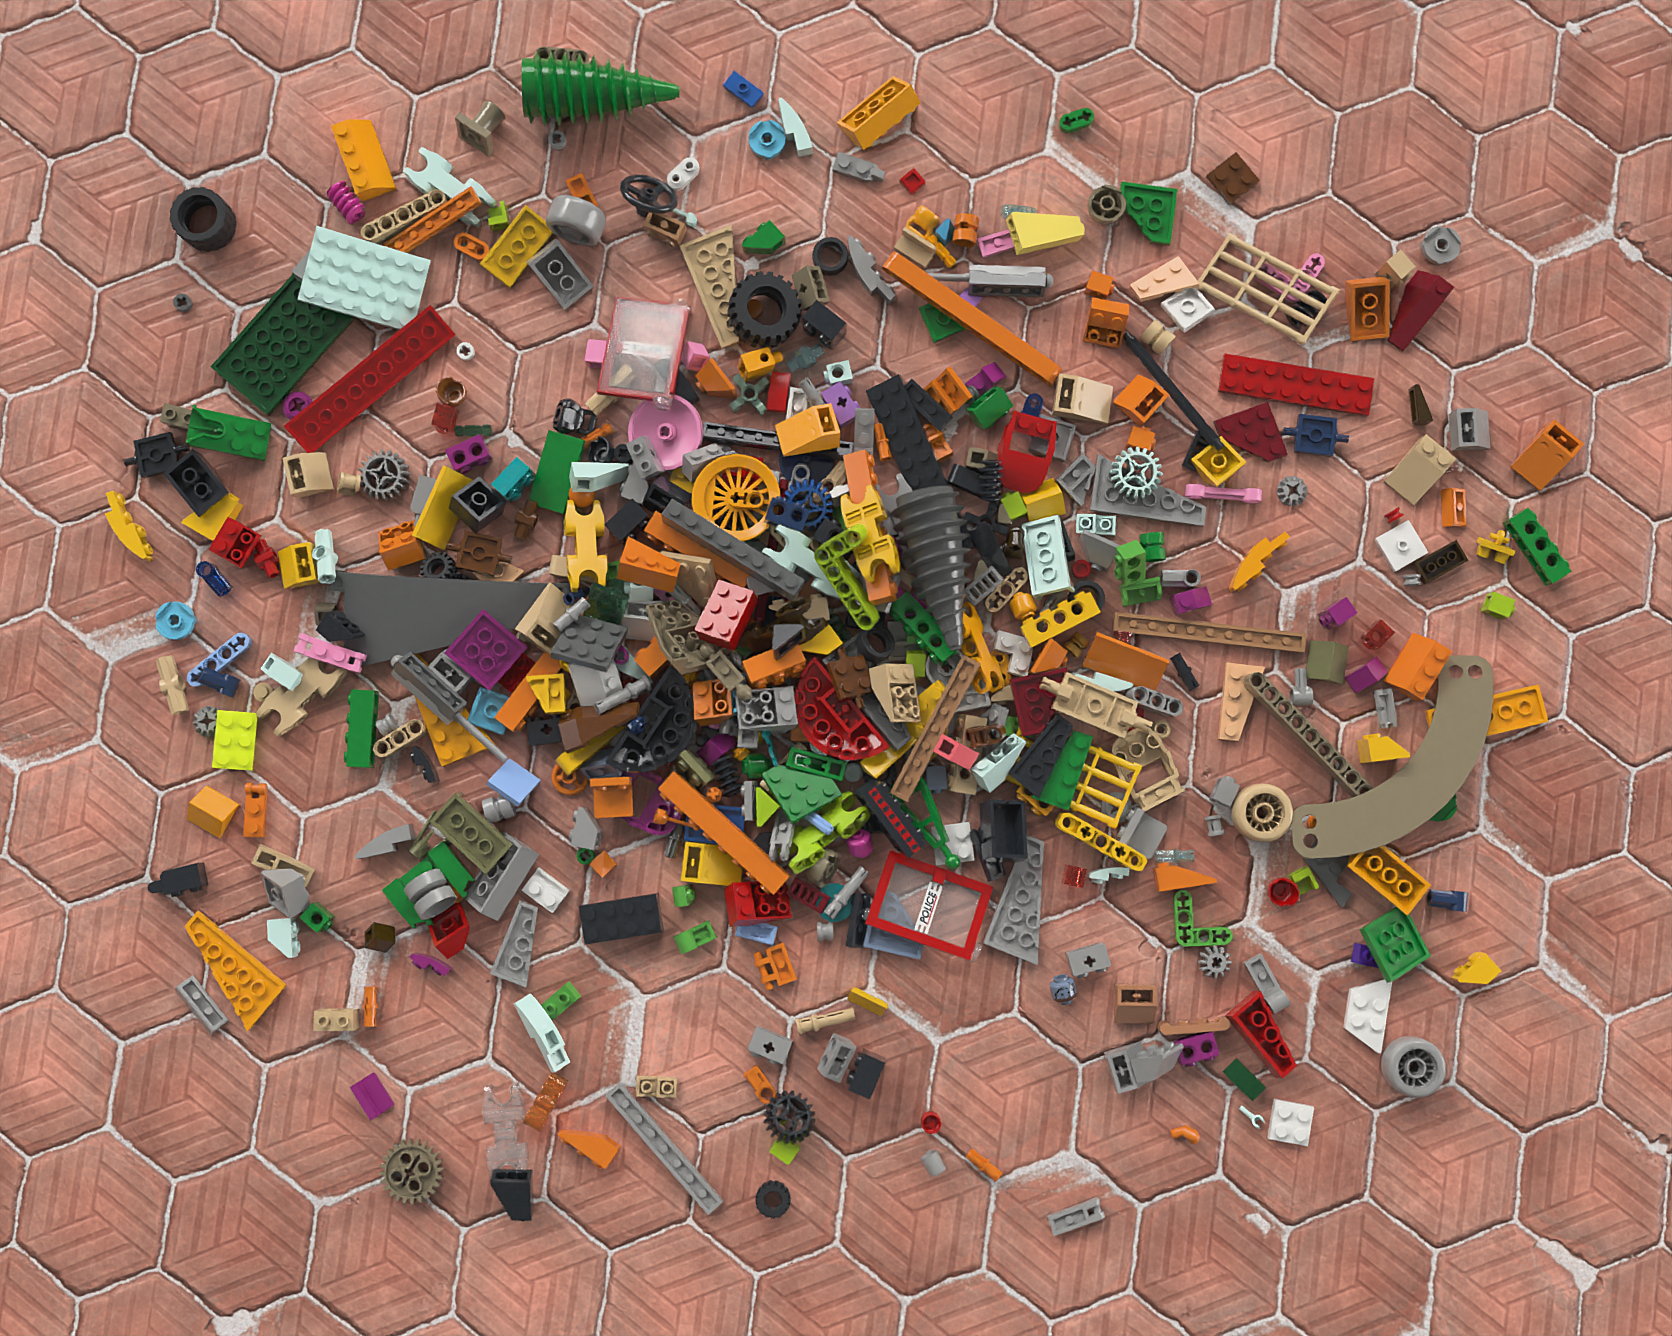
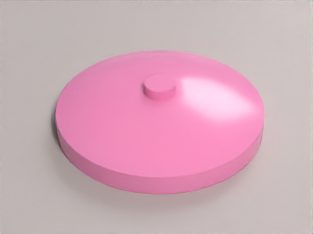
M674 395L673 404L644 400L637 406L630 418L628 438L629 442L641 436L649 437L664 470H675L682 467V454L700 448L703 439V425L695 407L682 397Z

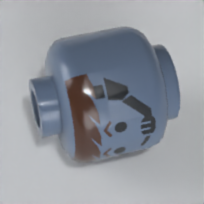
M1067 974L1053 977V980L1050 982L1053 1000L1061 1003V1005L1072 1003V1000L1077 996L1074 979L1068 977Z

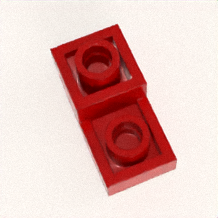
M772 371L767 411L786 413L791 373Z

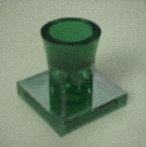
M612 578L607 582L606 587L594 582L587 599L590 607L584 611L583 616L621 626L630 598L624 591L625 581Z

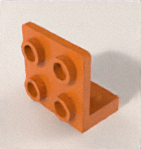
M632 777L590 779V787H593L595 818L629 817L634 815Z

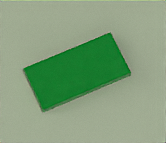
M548 430L529 500L539 503V507L562 514L566 513V505L571 488L569 478L571 463L580 462L585 440Z

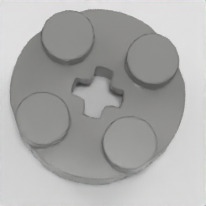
M1436 226L1425 234L1420 248L1428 261L1436 266H1440L1441 264L1450 263L1458 256L1461 239L1454 229ZM1437 242L1445 243L1444 250L1438 248Z

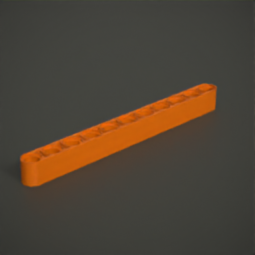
M893 251L882 266L885 273L1044 384L1052 386L1062 371L1061 367L899 253Z

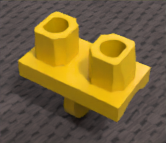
M1499 530L1497 534L1490 533L1489 538L1493 539L1494 542L1478 537L1476 540L1479 544L1476 552L1477 555L1488 558L1491 549L1496 550L1497 552L1493 560L1503 564L1506 563L1510 555L1514 556L1516 551L1511 547L1501 544L1502 542L1508 544L1510 540L1504 537L1505 531Z

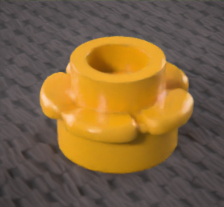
M737 746L733 750L735 753L733 758L741 761L751 751L749 748H738Z

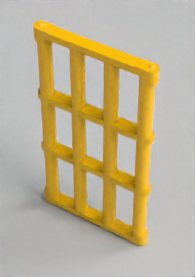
M1018 728L1016 735L1025 740V746L1030 748L1034 741L1021 737L1020 728ZM1090 745L1088 753L1095 755L1091 766L1084 763L1082 771L1086 772L1087 775L1083 784L1077 783L1076 789L1080 792L1076 801H1071L1069 808H1072V811H1079L1102 821L1107 826L1116 829L1136 778L1142 769V765L1135 762L1131 763L1103 751V748H1096ZM1018 756L1015 763H1017L1021 759L1020 756ZM1099 757L1134 772L1130 783L1096 769L1095 766ZM1009 774L1005 778L1007 781L1022 786ZM1091 775L1125 789L1126 792L1122 801L1087 786ZM1086 793L1118 807L1115 818L1080 804L1083 794Z

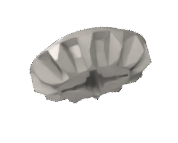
M1296 476L1285 477L1277 486V496L1287 506L1301 504L1308 494L1307 485H1305L1303 479ZM1297 485V489L1295 490L1297 495L1293 493L1292 495L1287 496L1290 492V489L1288 487L1292 488Z
M212 706L200 708L194 715L193 725L195 731L202 736H215L217 710L219 709ZM207 716L209 719L215 720L209 723V726L202 723V721L207 719Z
M1112 792L1108 795L1122 801L1125 794ZM1129 798L1118 823L1125 821L1128 812L1132 809ZM1102 801L1101 812L1115 818L1117 811L1110 813L1113 806Z

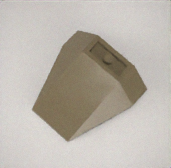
M677 599L646 605L645 609L660 649L682 675L709 668L706 664L709 658H704L700 654L701 645L708 642L700 640L694 630L700 616ZM712 644L715 647V654L721 650L726 656L732 651Z

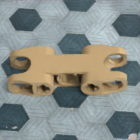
M307 658L297 669L303 674L300 684L293 691L290 689L286 691L282 686L276 688L266 697L256 715L259 718H264L277 710L281 715V722L273 733L281 737L297 727L308 716L303 707L317 694L323 699L331 695L340 686L349 671L338 668L332 674H327L324 671V662Z

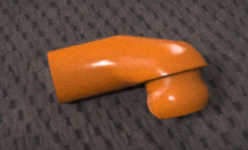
M1188 1125L1170 1130L1172 1139L1183 1136L1191 1144L1199 1142V1133Z

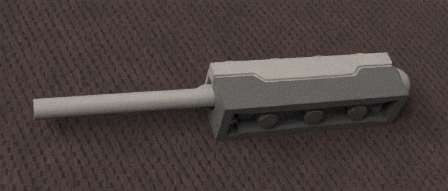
M969 265V273L965 274L927 273L937 281L968 282V295L1044 297L1045 286L1047 289L1054 283L1053 277L1050 274H1045V267Z
M409 652L405 656L395 655L391 659V666L394 668L391 675L445 724L449 725L455 720L501 762L508 758L461 715L467 702L413 653Z

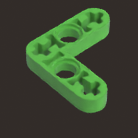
M1181 889L1173 894L1175 940L1179 945H1226L1232 941L1233 934L1226 927L1194 928L1191 894ZM1181 893H1183L1184 896H1187V900H1184L1183 903L1184 907L1188 906V910H1178L1177 908L1178 906L1182 907L1181 901L1177 900V897H1180ZM1182 912L1187 913L1189 917L1186 923H1180L1178 920V916ZM1179 926H1189V929H1185V934L1189 935V939H1186L1185 943L1180 939V936L1183 935V929H1179ZM1212 930H1214V934H1222L1224 930L1228 937H1225L1224 941L1221 938H1214L1215 942H1212ZM1202 931H1206L1209 934V939L1206 942L1199 940V934Z

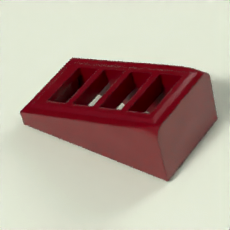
M797 877L794 878L786 892L790 897L820 914L823 913L831 899L830 896ZM806 888H808L809 890H808V892L806 893L804 899L801 898L802 895L804 894ZM813 892H815L816 894H815V896L813 897L811 903L808 902L809 899L811 898ZM822 896L823 898L821 902L819 903L818 907H816V902L818 901L819 897Z

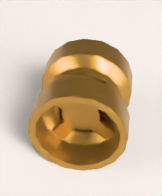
M1075 632L1072 635V639L1067 641L1063 647L1073 657L1078 658L1081 655V651L1086 649L1090 643L1080 633Z

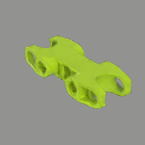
M850 791L843 792L839 799L820 809L821 817L834 828L829 835L823 833L813 824L806 829L802 825L795 827L791 847L789 848V854L798 852L789 863L791 870L795 874L812 867L825 855L823 848L839 835L843 839L851 837L869 819L870 813L865 806L847 812L856 800ZM778 847V855L780 856L781 848Z

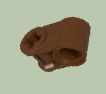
M1001 724L975 726L967 729L972 743L970 745L971 749L999 743L1006 736V729ZM992 729L999 732V738H995L992 735Z

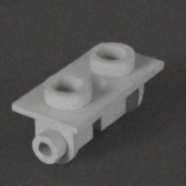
M1392 688L1375 690L1373 696L1375 697L1379 729L1397 727Z

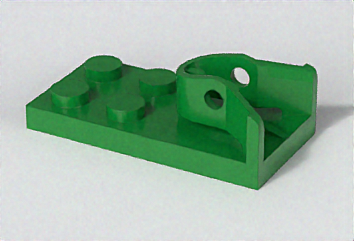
M192 405L185 445L265 461L272 423L196 408L197 405Z

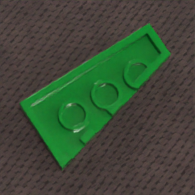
M1074 730L1066 742L1040 798H1037L1034 794L1031 798L1069 810L1093 736Z

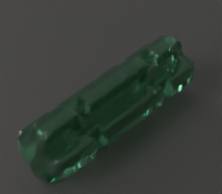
M489 424L483 426L465 425L464 427L457 425L454 427V434L457 437L464 435L477 436L479 434L488 436L492 435V427Z

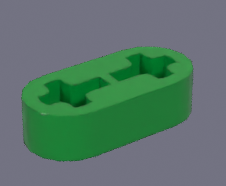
M1082 108L1067 113L1060 118L1059 129L1067 134L1089 127L1093 122L1094 113L1089 108ZM1083 114H1085L1086 117L1089 116L1088 121H1085V119H1081ZM1065 120H1067L1068 123L1072 122L1070 127H1068L1067 125H1063Z

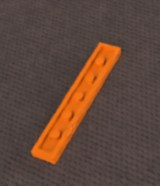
M470 186L382 244V246L408 253L481 205L482 202L474 188Z

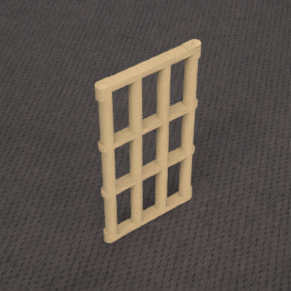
M1229 233L1202 276L1198 279L1199 287L1197 289L1229 304L1233 309L1236 308L1263 322V325H1268L1284 333L1304 346L1332 301L1339 294L1340 289L1317 280L1304 273L1302 269H1296L1269 255V252H1264L1238 239V236ZM1229 243L1260 258L1256 267L1224 252ZM1219 258L1249 273L1250 276L1244 283L1215 268L1214 266ZM1265 261L1294 276L1290 283L1287 285L1260 271ZM1209 273L1240 289L1236 297L1233 298L1204 283ZM1257 277L1283 291V294L1279 300H1276L1249 285ZM1300 279L1329 294L1330 297L1323 304L1293 288V286ZM1246 292L1272 306L1273 309L1267 316L1239 300ZM1289 294L1320 310L1315 320L1283 304L1287 295ZM1277 310L1310 326L1305 335L1272 319Z

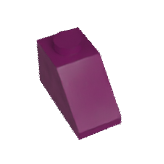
M1207 587L1192 589L1170 597L1175 616L1212 605Z

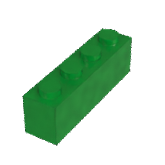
M351 689V694L348 695L350 713H347L346 722L349 724L348 732L345 734L347 751L344 753V762L346 767L374 768L375 753L373 746L376 743L377 726L375 721H377L378 691Z

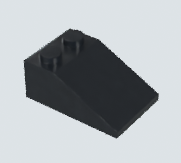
M194 449L163 473L198 517L202 516L229 493L213 467L201 453Z

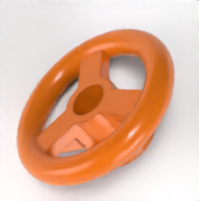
M556 763L552 770L551 780L558 792L572 796L581 793L587 787L588 779L584 775L583 782L580 784L577 780L576 770L572 773L573 778L571 780L567 779V774L562 771L561 775L557 776L560 766ZM563 781L566 784H573L576 789H564L558 782Z

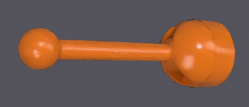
M657 808L653 820L655 824L663 825L670 821L692 827L695 831L700 829L699 826L695 828L691 823L670 818L663 809Z

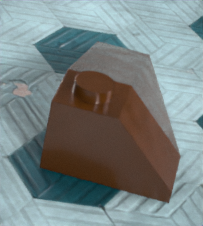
M638 702L621 703L600 715L596 712L594 706L567 709L566 713L561 714L558 724L565 752L568 754L589 745L588 741L598 736L601 738L605 736V732L610 728H619L638 716L640 704Z

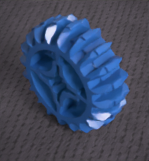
M807 479L803 480V485H801L800 481H796L797 488L791 484L789 488L792 492L786 490L784 494L788 497H783L791 504L806 503L808 497H810L809 502L812 507L809 506V513L822 511L817 517L806 519L804 526H807L808 531H811V525L818 529V522L822 524L823 518L829 520L830 516L827 513L833 512L832 508L827 507L833 505V501L827 500L831 498V494H824L828 488L824 487L821 490V482L814 486L815 480L813 479L810 485L807 484ZM807 490V495L804 498L793 499L797 493ZM813 492L820 496L823 505H819V503L813 500ZM795 513L791 514V518L795 522L801 521V518Z

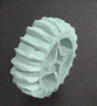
M1130 447L1127 452L1123 450L1121 456L1117 455L1115 457L1117 462H1113L1111 466L1116 469H1111L1110 473L1116 476H1113L1111 481H1117L1114 488L1120 486V494L1125 490L1127 491L1126 497L1133 493V499H1136L1139 493V496L1144 498L1145 493L1150 495L1152 493L1151 489L1156 490L1158 488L1156 484L1161 483L1158 477L1162 476L1163 473L1157 470L1161 469L1162 465L1155 464L1159 459L1151 458L1154 454L1153 452L1147 455L1146 448L1141 453L1139 447L1135 448V452ZM1131 459H1140V460L1144 461L1145 463L1142 464V465H1139V464H1137L1134 460L1132 461ZM1124 462L1127 464L1128 474L1125 477L1122 476L1121 472ZM1149 468L1151 478L1147 484L1144 472ZM1134 469H1135V471H1136V470L1139 471V470L1142 469V471L1139 473L1138 477H1137V475H1136V476H1134V475L1131 476V474L1133 473ZM1134 481L1141 485V487L1131 486L1128 482Z

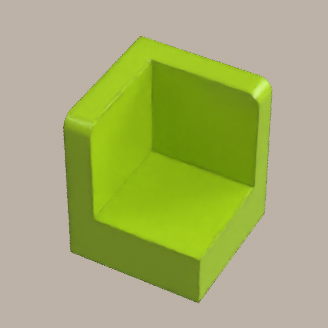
M500 201V207L488 209L490 217L488 222L492 231L507 229L510 225L508 209L504 201Z
M1304 866L1287 875L1297 885L1300 891L1299 895L1319 888L1309 867Z
M776 1139L769 1152L789 1165L800 1150V1145L797 1143L792 1145L790 1141L787 1145H784L783 1139L780 1142H777Z

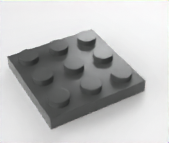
M580 615L576 622L573 621L562 631L551 651V658L607 672L628 633V628Z

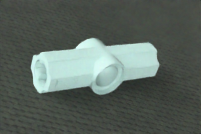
M319 529L315 531V548L312 552V557L317 561L318 581L322 584H331L335 582L336 578L335 565L338 561V555L334 553L332 532L328 529Z

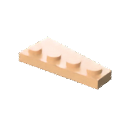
M1225 663L1218 739L1239 741L1254 696L1244 686V678L1248 674L1255 672L1263 674L1265 667ZM1252 677V680H1251L1252 684H1253L1254 686H1257V685H1258V680H1257V678H1256V677Z

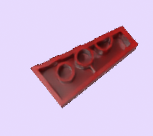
M1252 991L1225 1016L1273 1076L1283 1079L1297 1067V1064L1280 1034L1281 1031L1278 1025L1274 1022L1272 1013L1263 999L1262 992Z

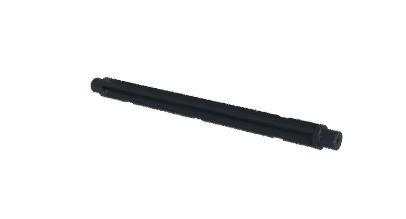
M1129 331L1123 335V339L1126 341L1127 346L1141 360L1142 364L1170 395L1172 400L1200 431L1207 442L1217 451H1220L1224 445L1220 441L1219 436L1205 422L1203 417L1137 338L1132 336Z

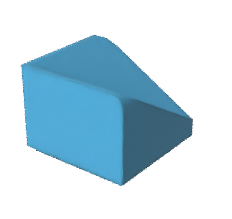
M949 218L935 230V236L944 247L953 238V231L955 230Z

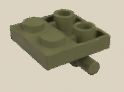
M691 749L688 751L684 750L679 754L673 764L675 771L684 776L699 792L706 787L709 781L711 782L716 777L708 769L706 762L701 757L698 758Z

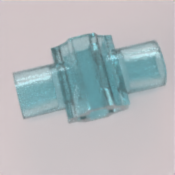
M819 343L811 348L808 345L802 346L794 352L795 357L786 361L791 372L799 368L806 370L813 367L817 363L816 359L825 353Z

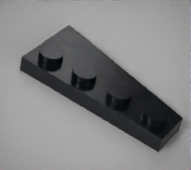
M1057 714L1008 774L1037 798H1040L1069 738L1073 725Z

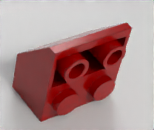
M227 517L208 550L243 568L262 535L242 523Z

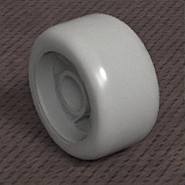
M559 195L551 203L546 217V225L552 233L568 242L581 246H594L601 239L606 225V217L598 207L586 200L570 195Z
M1404 1036L1395 1039L1386 1047L1381 1059V1070L1384 1079L1392 1089L1408 1097L1422 1098L1433 1094L1440 1088L1445 1078L1446 1064L1442 1053L1434 1044L1416 1036ZM1413 1061L1414 1067L1412 1070H1409V1064Z

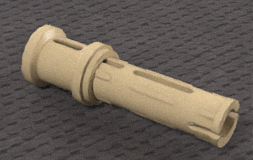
M853 1007L817 1016L812 1014L808 1018H795L799 1036L808 1031L814 1030L817 1032L825 1026L856 1020Z

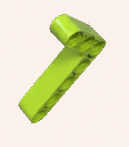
M855 524L823 543L815 551L814 559L857 625L863 630H870L879 620L880 614L876 607L869 602L867 593L842 557L843 554L857 547L867 537L865 526ZM853 532L856 533L859 536V538H856L853 535ZM838 541L843 544V547L838 544Z

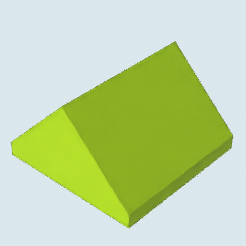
M756 787L757 827H762L777 812L780 805L762 788Z

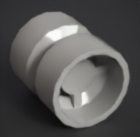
M499 795L497 799L490 797L482 800L485 817L490 823L500 821L501 817L506 819L516 816L515 804L502 795Z

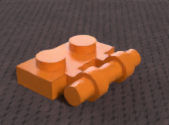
M784 942L766 948L767 957L762 958L760 951L753 953L755 967L759 969L760 980L764 984L766 991L774 988L771 982L774 979L777 980L779 986L797 979ZM769 962L774 972L772 974H768L765 966Z

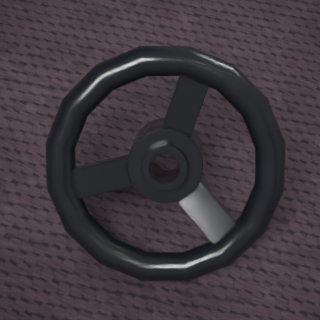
M631 175L621 181L620 192L631 205L635 206L636 213L641 217H647L649 212L658 214L668 213L677 207L678 197L675 191L668 184L657 178L647 175ZM641 182L656 187L654 189L647 187L640 190L630 184ZM665 192L671 201L668 205L661 206L657 199L660 194ZM630 193L636 195L638 199L633 197Z

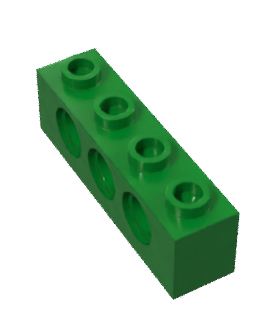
M1529 508L1521 510L1503 522V525L1545 586L1555 583L1572 572L1568 561L1562 558L1558 552L1557 545L1551 542L1547 536V530L1539 524L1537 516ZM1525 526L1530 528V534L1526 533ZM1536 542L1540 543L1541 550L1536 548ZM1547 558H1550V559H1551V561H1552V565H1551V566H1549V565L1547 564V561H1546Z
M908 591L891 604L889 610L891 618L895 622L899 621L904 626L903 630L909 636L912 635L917 640L916 644L922 650L926 649L930 654V659L935 664L939 663L943 666L959 652V650L950 651V648H947L939 626L934 624L935 620L928 612H925V609ZM913 613L915 618L909 620L905 617V614ZM922 626L926 627L928 629V632L924 634L920 633L918 631V628ZM937 640L941 643V646L933 647L931 642Z

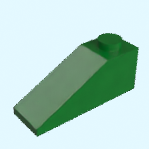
M793 747L790 748L786 763L788 767L832 778L837 782L843 780L847 762Z

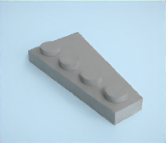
M519 901L490 974L527 987L537 906Z

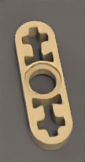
M1021 567L1015 568L985 600V609L989 613H997L1027 581V571ZM1016 572L1019 574L1020 572H1022V578L1024 580L1022 581L1019 579L1015 583V585H1017L1018 587L1015 588V586L1011 583L1016 577L1014 573ZM1004 585L1011 587L1012 592L1008 596L1001 593V587ZM997 592L999 597L1005 601L1002 602L1000 599L996 604L998 608L993 607L991 609L989 607V600L994 601L998 597L994 595Z

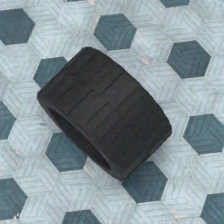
M192 187L183 191L173 201L170 208L171 226L191 247L206 252L216 251L226 246L231 241L233 234H235V214L232 208L213 190L206 189L205 187ZM204 206H215L217 208L215 224L206 232L199 234L191 233L189 223L193 213Z

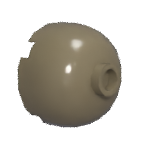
M1102 185V187L1093 190L1088 199L1087 209L1090 217L1095 222L1103 225L1116 222L1121 218L1126 208V199H1124L1122 191L1113 185Z
M823 848L825 855L812 867L805 870L807 878L821 888L827 885L825 883L827 878L830 880L833 878L840 864V860L837 857L841 855L829 848Z

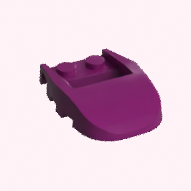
M623 771L620 777H632V786L638 776L641 775L657 784V787L640 818L634 815L621 818L628 822L629 825L654 835H665L671 832L677 826V823L670 821L663 825L653 823L657 808L665 810L670 818L680 820L682 817L675 810V804L671 800L667 802L660 796L661 791L658 788L665 780L651 772L633 773Z

